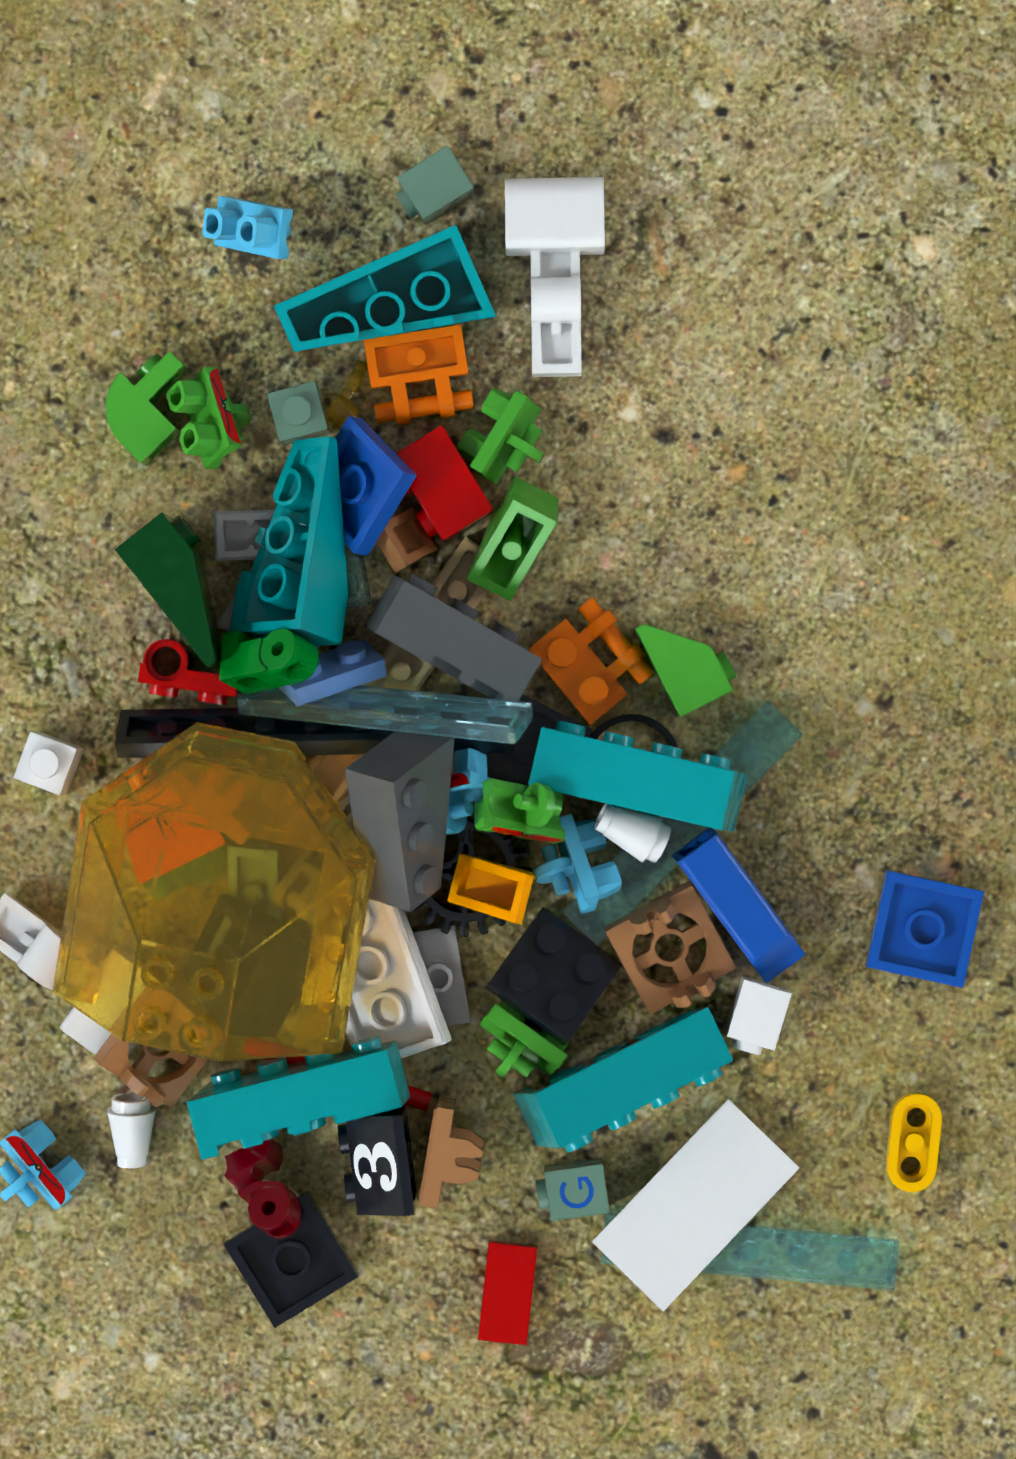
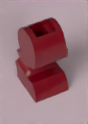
M271 1138L263 1141L261 1145L245 1149L242 1147L225 1156L227 1170L224 1176L235 1187L238 1195L249 1204L248 1214L252 1223L272 1238L282 1239L294 1233L300 1225L302 1208L296 1194L280 1181H262L266 1175L280 1169L283 1161L282 1146Z

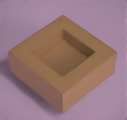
M413 507L392 517L376 542L394 573L422 560L437 550L432 539L429 538L416 517Z

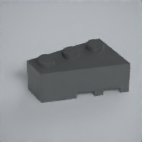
M412 573L407 582L393 575L365 627L513 711L543 659L517 645L521 636L495 621L492 628L489 629L475 621L480 612L460 600L453 598L450 605H447L435 598L434 595L438 588Z
M406 723L345 768L363 897L411 912L441 888L455 736Z

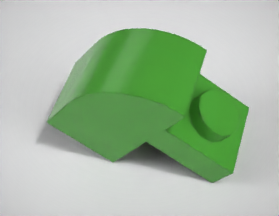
M170 351L163 358L158 353L152 356L137 372L141 380L136 385L120 372L113 380L107 393L106 416L113 434L145 466L181 433L154 405L188 371Z

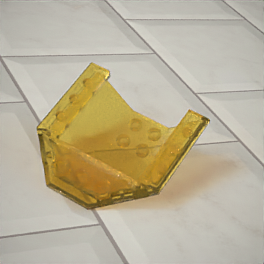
M197 722L82 801L52 992L121 1041L224 1062L342 1053L376 859L365 842L361 843L347 823V816L324 784L321 785L305 762V756L295 742Z

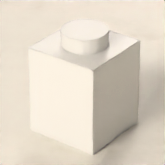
M30 731L13 778L57 795L68 794L84 748L40 731Z
M741 976L725 1029L727 1037L734 1038L732 1047L756 1055H761L763 1047L775 1051L792 993L787 989Z

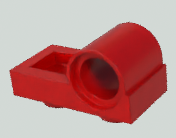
M161 639L152 643L144 654L143 663H140L138 682L150 684L148 694L178 698L179 689L198 691L197 701L226 705L228 696L240 697V691L220 681L219 674L192 670L193 659L191 652L179 641ZM167 647L175 649L181 658L179 670L171 676L161 674L156 667L158 653Z

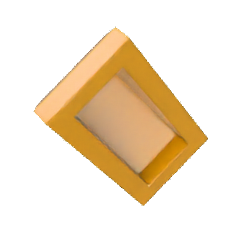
M459 853L447 902L522 925L534 879V872Z

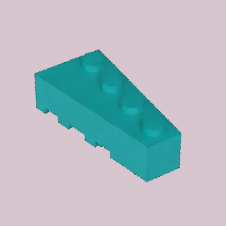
M456 225L274 305V309L294 352L496 317Z
M557 720L555 730L541 727L528 783L529 786L533 783H542L550 786L553 791L718 830L735 831L748 774L729 770L731 760L702 753L700 763L681 759L683 749L653 742L651 752L632 748L633 737L605 731L603 741L584 737L585 726Z
M709 1007L694 1008L638 1034L635 1037L637 1042L631 1045L628 1042H624L596 1054L592 1058L594 1063L587 1067L583 1063L551 1075V1079H549L551 1085L543 1089H530L528 1086L513 1093L537 1146L548 1148L564 1147L567 1153L572 1152L594 1140L591 1132L605 1125H608L610 1131L618 1129L637 1119L635 1110L649 1103L655 1109L680 1097L678 1088L694 1081L696 1087H699L721 1077L723 1073L720 1067L732 1062L733 1058Z
M380 1036L369 1037L353 1042L351 1044L352 1050L334 1054L333 1047H325L305 1053V1061L287 1064L286 1058L282 1057L258 1064V1071L241 1075L239 1068H232L212 1074L210 1076L212 1082H209L186 1102L201 1160L219 1156L218 1151L229 1142L240 1140L243 1149L261 1145L263 1141L279 1135L278 1129L286 1128L288 1134L295 1136L324 1126L326 1124L325 1117L333 1116L335 1123L340 1124L401 1108L410 1098V1093L396 1040L381 1043Z

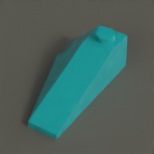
M326 436L294 440L273 493L274 501L277 503L268 528L260 527L254 541L260 544L251 571L243 570L237 583L229 632L239 630L254 639H263L276 629L286 628L315 646L341 644L348 602V584L337 439Z

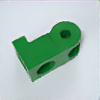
M286 628L276 629L263 639H253L239 630L223 633L219 680L245 694L301 683L307 680L317 668L319 661L318 649L311 642Z

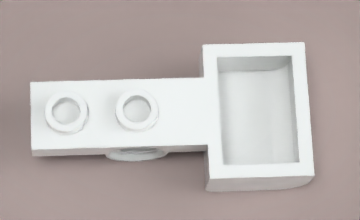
M604 177L505 178L506 256H531L532 377L581 376L580 255H604Z
M5 892L0 898V951L15 961L18 967L33 980L50 990H55L74 1004L59 1028L93 1054H97L152 978L175 993L179 990V986L121 944H119L108 961L104 963L8 892ZM161 1013L148 1018L144 1023L148 1025L154 1023ZM134 1035L129 1043L128 1057L140 1042V1039Z

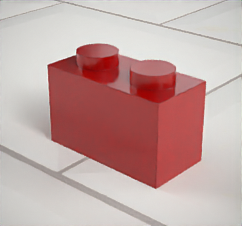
M442 425L396 453L417 474L405 496L413 491L421 504L422 509L417 511L415 515L429 538L439 534L445 543L494 513L492 506Z

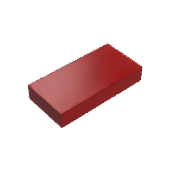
M489 1240L478 1340L527 1346L537 1245Z

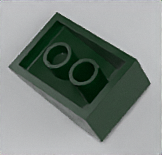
M161 512L118 546L115 551L207 668L218 669L221 660V643L203 556L195 547L202 540L184 518L178 515L173 519Z

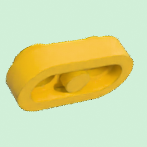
M911 1092L901 1096L895 1102L891 1112L885 1165L886 1172L891 1182L905 1192L913 1193L924 1190L933 1182L937 1171L942 1113L938 1104L924 1093ZM913 1108H920L924 1112V1119L918 1125H911L907 1122V1114ZM907 1157H915L919 1162L918 1169L912 1174H906L901 1169V1164Z

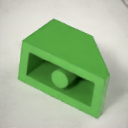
M515 476L490 519L467 574V580L511 601L558 522L559 498Z
M646 624L634 629L678 717H682L733 691L729 681L736 678V674L724 651L715 655L712 647Z

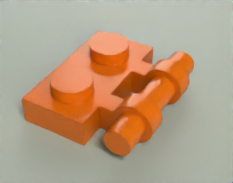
M461 324L364 340L371 389L377 390L391 387L393 397L392 402L374 404L377 424L396 421L397 426L411 424V418L440 414L442 419L455 417V411L474 409L471 389L452 392L450 378L469 375ZM435 380L436 395L408 399L406 385Z
M593 597L578 608L579 612L589 623L580 633L574 629L567 619H564L528 649L529 652L543 659L540 663L542 668L589 725L593 724L628 695L616 680L626 670H628L639 685L655 673L642 658L646 654L637 643L633 646L615 625L618 619L609 609L604 611ZM598 636L601 637L618 658L607 668L588 646Z

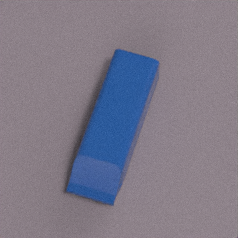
M707 828L672 855L766 984L806 955L713 828Z

